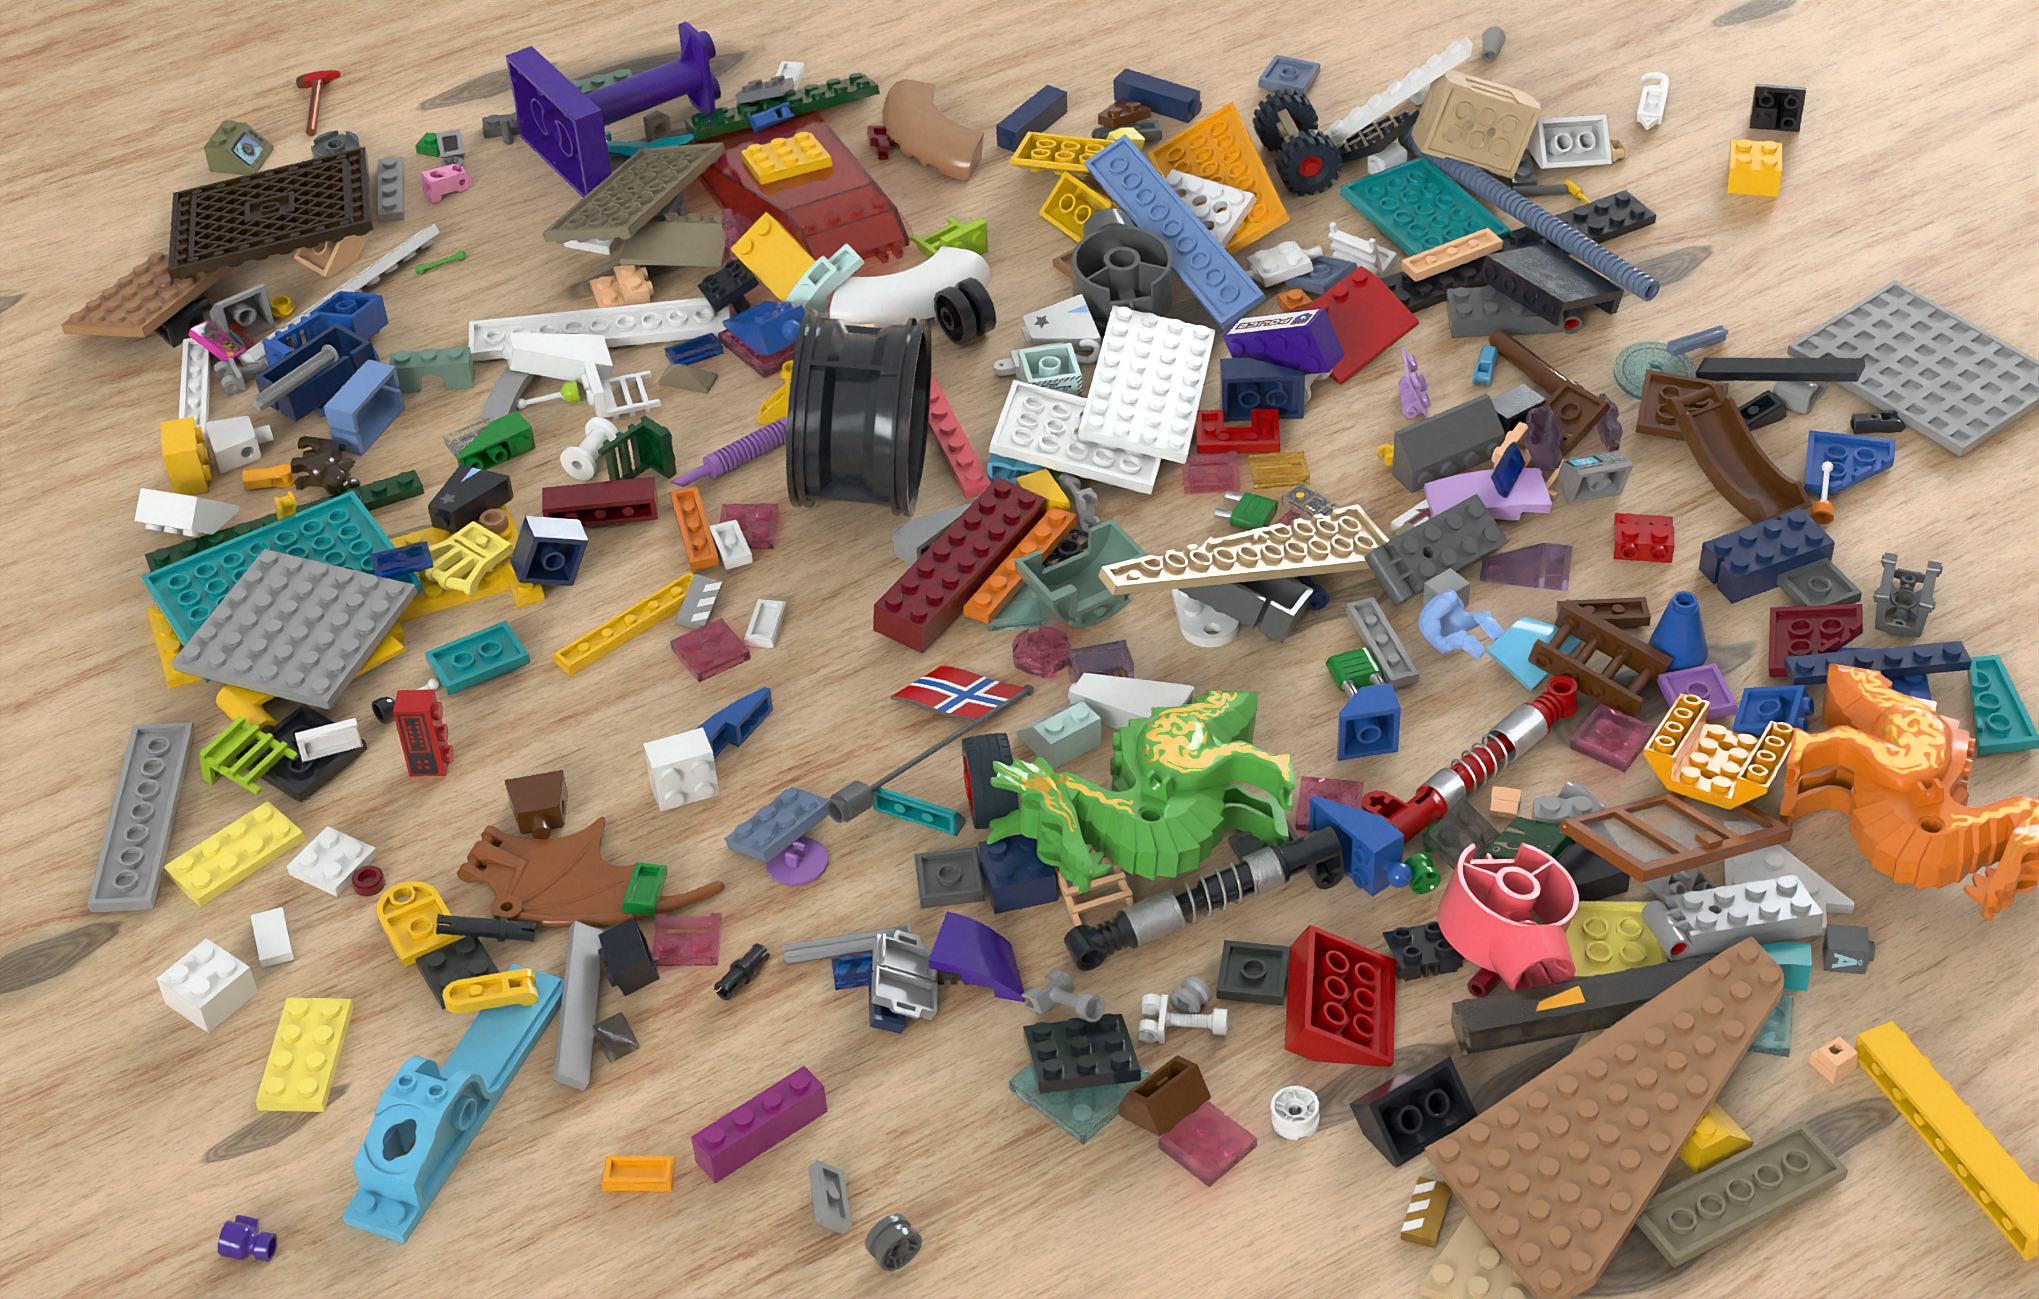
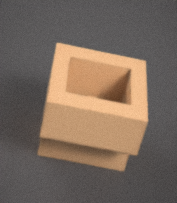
M1493 786L1490 816L1514 820L1518 816V810H1520L1522 790Z
M1839 1036L1811 1053L1808 1063L1832 1084H1835L1856 1070L1858 1052Z

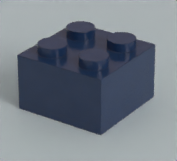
M525 516L510 561L519 583L573 586L589 540L580 520Z
M1023 834L1004 837L992 844H987V841L978 843L980 869L994 914L1057 901L1056 875L1053 866L1039 859L1037 855V840L1035 838H1028Z

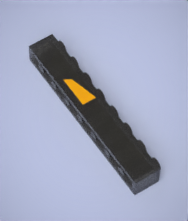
M1715 954L1694 956L1678 961L1662 962L1646 967L1630 968L1619 972L1598 974L1587 978L1453 1002L1451 1026L1462 1055L1610 1028L1713 959Z

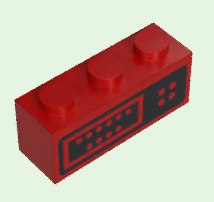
M434 689L398 690L393 715L409 776H446L448 763L453 762V747L447 743L448 726L442 722V702H437Z

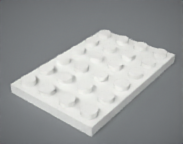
M1013 380L990 443V453L1025 461L1029 464L1048 467L1055 471L1067 472L1082 478L1105 482L1109 485L1128 488L1136 492L1152 494L1162 458L1077 438L1087 402L1086 398Z

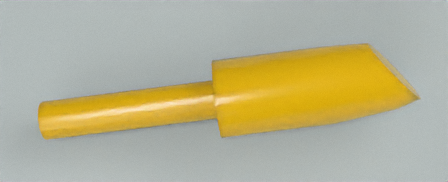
M1571 180L1564 181V184L1568 186V191L1576 199H1581L1585 204L1590 203L1584 196V191Z

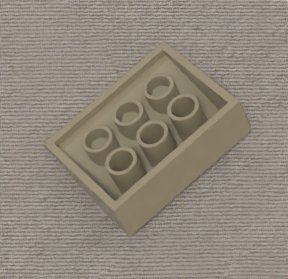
M675 212L663 213V216H654L647 222L646 226L635 232L634 237L625 240L620 264L722 267L732 253L731 248L736 244L735 218L728 217L727 214H714L712 217H703L701 213L678 216V213Z

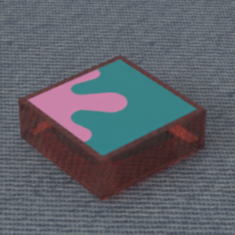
M234 321L227 326L236 342L247 350L256 345L249 332Z

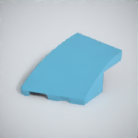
M1524 616L1507 629L1487 649L1486 653L1532 692L1549 674L1528 662L1533 645L1537 639L1548 644L1559 628L1555 625ZM1569 635L1559 651L1570 656L1583 641Z

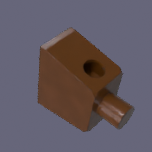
M563 770L505 780L509 803L520 833H532L534 839H548L551 836L552 829L562 828L565 825L568 791Z

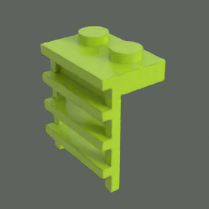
M949 217L947 218L949 225L923 238H919L915 234L911 236V241L917 244V249L920 251L925 250L929 258L934 256L941 246L966 249L978 255L988 252L987 222L982 218L963 226L954 218Z
M239 716L199 753L202 778L205 782L213 785L224 775L258 796L262 791L254 783L284 755L295 760L298 758V753L288 748L286 742L282 741L280 743L276 741L274 735L261 732L259 726L256 724L251 726L245 722L244 717ZM256 738L260 740L239 761H237L236 756L240 754L243 750H245L247 747H249L252 744L253 740H255ZM269 747L274 749L245 777L241 776Z

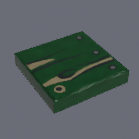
M1516 816L1484 851V857L1489 853L1493 859H1514L1521 843H1526L1545 852L1556 860L1573 839L1562 833L1559 826Z

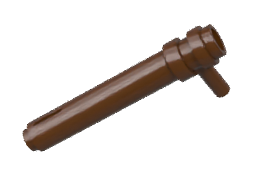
M1497 330L1490 335V346L1496 347L1498 354L1551 394L1566 379L1569 380L1507 332ZM1570 381L1584 389V387L1580 385L1578 382Z

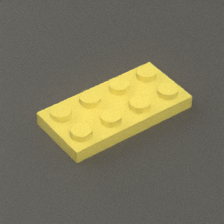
M266 801L163 866V869L171 881L199 907H202L305 841L303 831L269 801Z
M286 999L255 1101L259 1111H325L354 1008L352 999Z

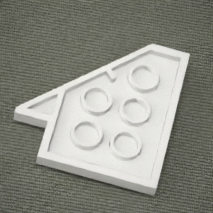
M1723 825L1739 836L1760 830L1752 826ZM1779 844L1723 860L1724 886L1796 875L1824 913L1821 935L1816 936H1825L1827 927L1826 912L1853 914L1854 901Z

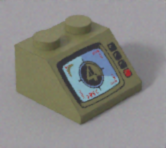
M233 120L223 121L204 146L210 172L237 175L257 173L274 150L273 145L248 124Z

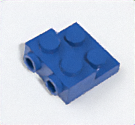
M1805 685L1744 688L1732 730L1739 734L1761 737L1770 721L1776 723H1787L1792 728H1800L1809 732L1807 716L1814 714L1813 698L1808 697Z

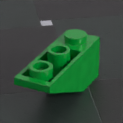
M517 411L492 421L456 456L458 467L461 464L487 470L535 449L532 427Z

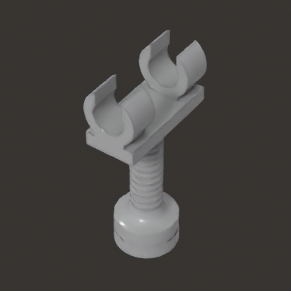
M233 358L228 359V362L220 361L214 365L216 373L227 369L223 373L216 374L223 387L233 383L231 387L223 388L227 395H234L240 389L241 391L247 390L243 378L269 368L267 359L244 366V368H237Z
M1067 472L1060 475L1056 483L1066 497H1071L1076 503L1078 526L1081 527L1082 531L1088 533L1089 526L1100 524L1099 518L1095 516V508L1098 506L1097 494L1093 492L1092 488L1080 490L1081 482L1076 475Z
M1054 969L1045 976V978L1053 981L1041 991L1031 987L1021 995L1030 999L1025 1006L1032 1012L1038 1011L1040 1015H1044L1056 1004L1061 1003L1076 1009V1014L1081 1019L1096 1022L1102 1017L1105 1010L1104 1000L1097 995L1085 993L1080 997L1072 994L1075 989L1069 973H1063L1059 969Z

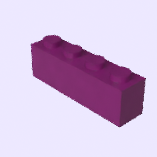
M805 1066L799 1068L691 1136L696 1163L714 1183L719 1182L828 1112L824 1085Z

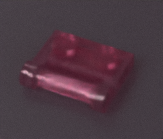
M1236 450L1228 451V454L1190 456L1188 453L1186 463H1181L1184 495L1223 493L1227 491L1240 492ZM1224 465V466H1218V467H1196V466Z
M711 913L710 916L667 917V914H656L652 951L656 967L717 966L722 933V914ZM710 929L708 933H667L668 930Z

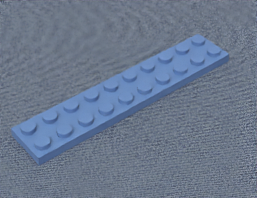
M1123 135L1084 162L1086 169L1118 207L1129 215L1135 227L1150 231L1165 241L1172 254V270L1222 329L1266 300L1264 293L1126 135Z

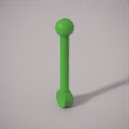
M461 250L456 255L427 265H417L415 267L416 273L421 275L428 269L457 259L464 260L466 253Z

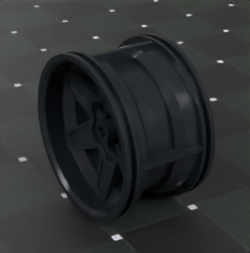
M813 309L806 311L801 322L795 348L787 417L786 475L789 500L793 507L804 505L805 508H812L815 502L837 500L872 503L878 506L890 507L893 515L900 516L902 510L907 517L914 515L925 462L930 413L932 337L928 319H920L919 323H917L916 318H909L906 325L876 328L844 325L841 319L830 318L828 311L821 310L819 313Z

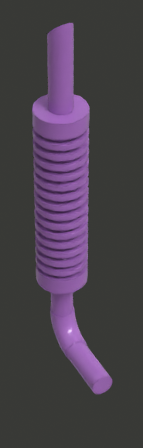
M782 417L740 440L703 457L702 466L670 482L685 487L707 475L716 479L785 444L787 418Z

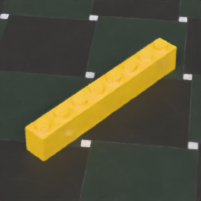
M1893 1021L1858 1034L1855 1050L1858 1052L1857 1061L2021 1256L2026 1261L2039 1256V1185L2030 1180L2020 1168L2018 1161L2004 1150L1993 1132L1984 1127L1976 1117L1973 1109L1965 1105L1954 1092L1951 1084L1938 1074L1930 1060L1919 1052L1912 1044L1907 1033L1901 1031Z

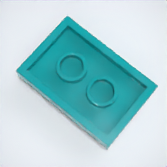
M507 621L425 652L428 664L448 696L530 663L529 654Z

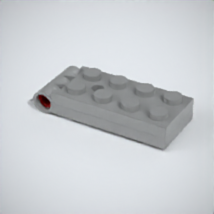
M1796 875L1665 896V903L1659 900L1652 901L1642 910V918L1667 957L1672 961H1682L1691 956L1725 951L1751 936L1762 945L1821 935L1824 914Z

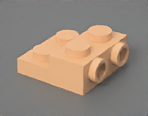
M622 264L613 267V276H603L590 280L591 290L598 308L651 303L650 296H654L652 282L648 279L645 266Z

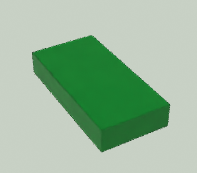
M635 863L622 903V913L655 915L667 877L666 865Z

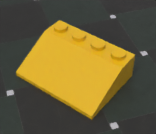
M1028 132L1010 159V164L1022 169H1030L1031 172L1036 173L1051 171L1054 174L1063 175L1064 171H1067L1071 174H1077L1079 177H1090L1092 175L1086 169L1084 162L1116 140Z

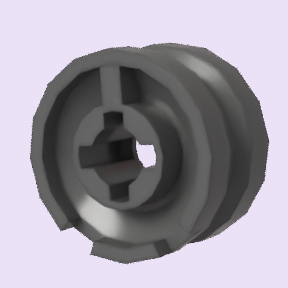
M893 1214L880 1220L870 1230L865 1240V1248L876 1258V1262L885 1271H894L908 1264L916 1256L922 1244V1237L911 1227L909 1221L902 1214Z

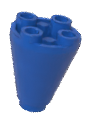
M1686 591L1677 592L1670 599L1648 642V645L1673 658L1668 669L1670 672L1702 666L1705 664L1708 656L1699 602L1694 594Z

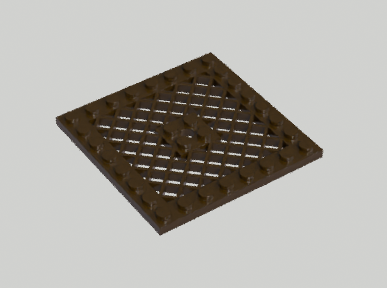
M365 146L174 192L168 260L170 278L187 279L196 273H212L224 266L237 267L245 261L253 259L261 261L268 258L269 255L278 253L285 255L293 252L294 249L302 247L307 249L314 248L319 243L327 241L338 242L343 240L344 237L351 235L363 236L368 234L369 231L374 230L368 154Z

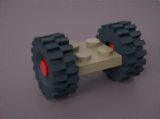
M1285 88L1284 93L1280 89L1276 90L1275 96L1272 97L1268 94L1265 96L1266 102L1262 100L1259 102L1260 110L1255 109L1253 127L1263 146L1267 147L1271 152L1273 150L1276 152L1278 159H1275L1276 170L1285 187L1293 194L1297 192L1299 196H1304L1305 192L1309 196L1314 195V191L1317 190L1320 194L1324 192L1323 187L1327 186L1330 188L1333 185L1331 180L1337 181L1339 177L1337 171L1341 172L1342 170L1340 153L1327 134L1324 135L1319 130L1317 134L1314 132V130L1318 129L1316 122L1319 121L1318 116L1304 93L1301 95L1300 91L1296 89L1292 93L1290 88Z

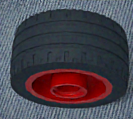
M989 733L962 739L964 783L975 829H987L991 820L1005 817L1011 811L1019 810L1017 792L996 788L991 785V777H997L993 769L994 761L1008 766L1013 764L1008 736L1006 733Z

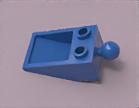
M763 301L722 321L725 328L757 354L771 355L797 342L805 311L802 304H793L791 301Z
M1318 796L1310 798L1309 833L1328 825L1332 827L1341 845L1344 873L1353 880L1357 887L1363 888L1373 897L1390 885L1396 888H1403L1411 882L1412 871L1407 864L1402 863L1404 834L1382 816Z

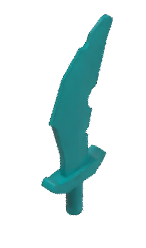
M605 132L609 155L630 158L639 149L682 146L695 139L694 134L655 139L649 143L642 142L641 140L626 143L625 141H612L611 132Z

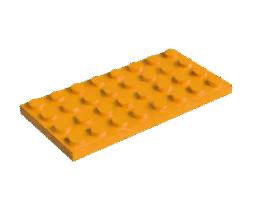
M1233 101L1148 152L1154 168L1162 174L1164 179L1173 169L1255 195L1256 203L1225 246V250L1230 255L1237 253L1242 248L1291 220ZM1206 201L1199 202L1196 207L1205 204ZM1227 207L1220 208L1216 213L1225 211Z

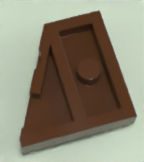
M1120 99L1098 114V124L1115 129L1151 118V108L1142 106L1140 102H1129Z

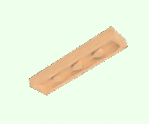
M1489 228L1403 259L1401 260V269L1417 282L1501 250L1503 240Z

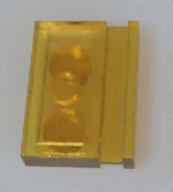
M1304 451L1248 455V465L1254 489L1310 484V474L1306 459L1304 458Z

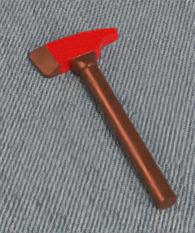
M338 70L311 72L296 78L298 88L312 87L306 133L309 136L316 134L321 89L331 80L340 77L341 74Z

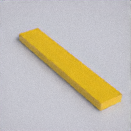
M689 571L553 653V663L569 676H572L681 609L694 574Z

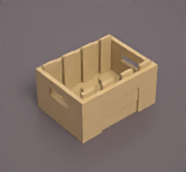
M1449 70L1431 83L1411 137L1422 153L1443 159L1449 157L1487 168L1491 173L1513 179L1542 109L1528 92ZM1467 121H1472V127L1465 129L1464 124ZM1495 128L1496 131L1493 135H1487L1488 129Z

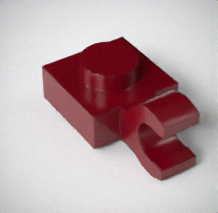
M867 126L869 145L877 147L878 159L888 160L889 146H894V142L886 134V127Z

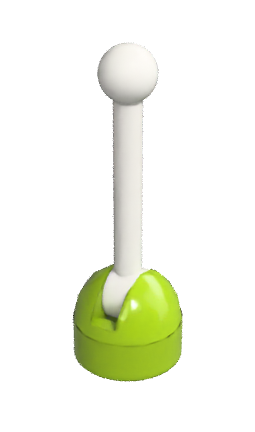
M577 380L565 383L558 393L528 400L520 398L516 403L519 409H524L526 405L560 397L568 403L581 401V395Z

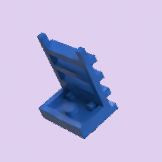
M314 313L309 317L304 315L300 318L301 322L296 325L290 323L288 329L284 332L278 330L272 339L265 338L262 340L269 367L293 352V349L288 346V337H291L294 350L303 345L300 330L303 329L306 342L315 337L312 323L320 319L318 313Z

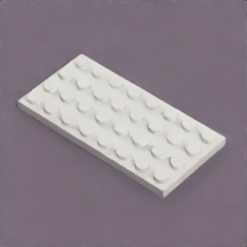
M1112 306L1077 438L1185 464L1215 330L1203 325L1197 326L1185 323L1178 319L1156 316L1153 313L1131 310L1128 307Z

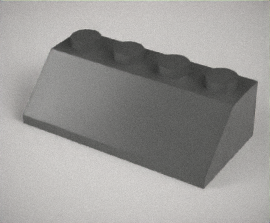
M1484 394L1396 431L1394 436L1392 475L1406 489L1414 493L1423 489L1425 483L1454 476L1491 460L1497 446L1500 447L1504 443L1505 432L1490 396Z

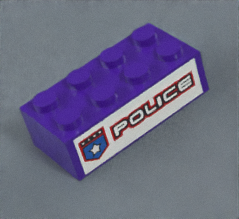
M1325 308L1240 318L1222 336L1232 358H1251L1302 371L1305 375L1330 372L1345 355Z

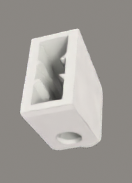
M248 416L205 423L220 474L260 459L261 453L258 444L274 440L269 425L253 429Z

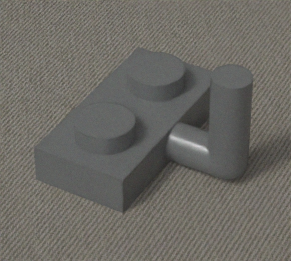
M516 112L507 115L482 117L484 139L503 136L504 143L511 144L513 142V135L520 134Z

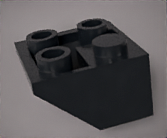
M1755 84L1749 128L1800 132L1806 88Z

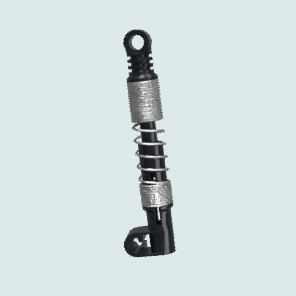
M1328 825L1279 847L1274 845L1267 846L1243 857L1242 863L1234 866L1230 862V868L1221 872L1215 869V874L1207 878H1203L1200 875V881L1196 882V888L1190 890L1187 882H1184L1186 892L1175 896L1172 889L1169 888L1166 891L1164 890V892L1149 897V899L1146 898V900L1137 902V904L1135 903L1125 909L1123 908L1117 912L1116 917L1112 918V923L1110 920L1105 921V926L1102 923L1097 925V929L1089 925L1076 926L1066 934L1064 944L1078 969L1089 971L1100 966L1104 962L1107 952L1113 954L1114 948L1116 951H1120L1122 949L1121 945L1124 948L1130 947L1133 949L1140 947V945L1143 946V944L1152 942V940H1157L1164 935L1166 936L1184 928L1185 920L1194 924L1197 917L1196 912L1198 911L1202 915L1210 917L1212 910L1218 908L1224 911L1228 903L1240 904L1242 897L1249 895L1254 898L1257 894L1266 893L1289 882L1291 876L1306 870L1318 888H1332L1344 876L1340 842L1332 827ZM1207 908L1209 913L1205 914L1202 909ZM1193 914V921H1191L1187 916Z

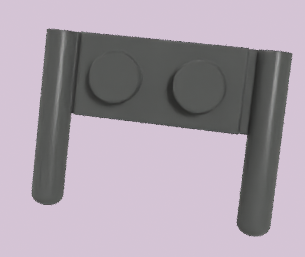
M1525 149L1514 178L1508 177L1511 189L1522 196L1567 194L1568 186L1566 184L1537 185L1531 159L1533 156L1528 149Z

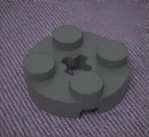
M338 130L323 133L315 138V145H311L313 158L360 148L359 138L350 131H345L346 135L338 134Z

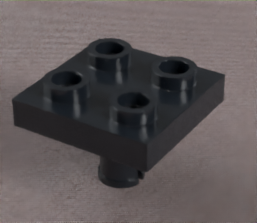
M738 258L729 261L717 273L705 277L697 286L716 313L732 304L736 313L739 314L751 306L744 295L760 285L750 269Z

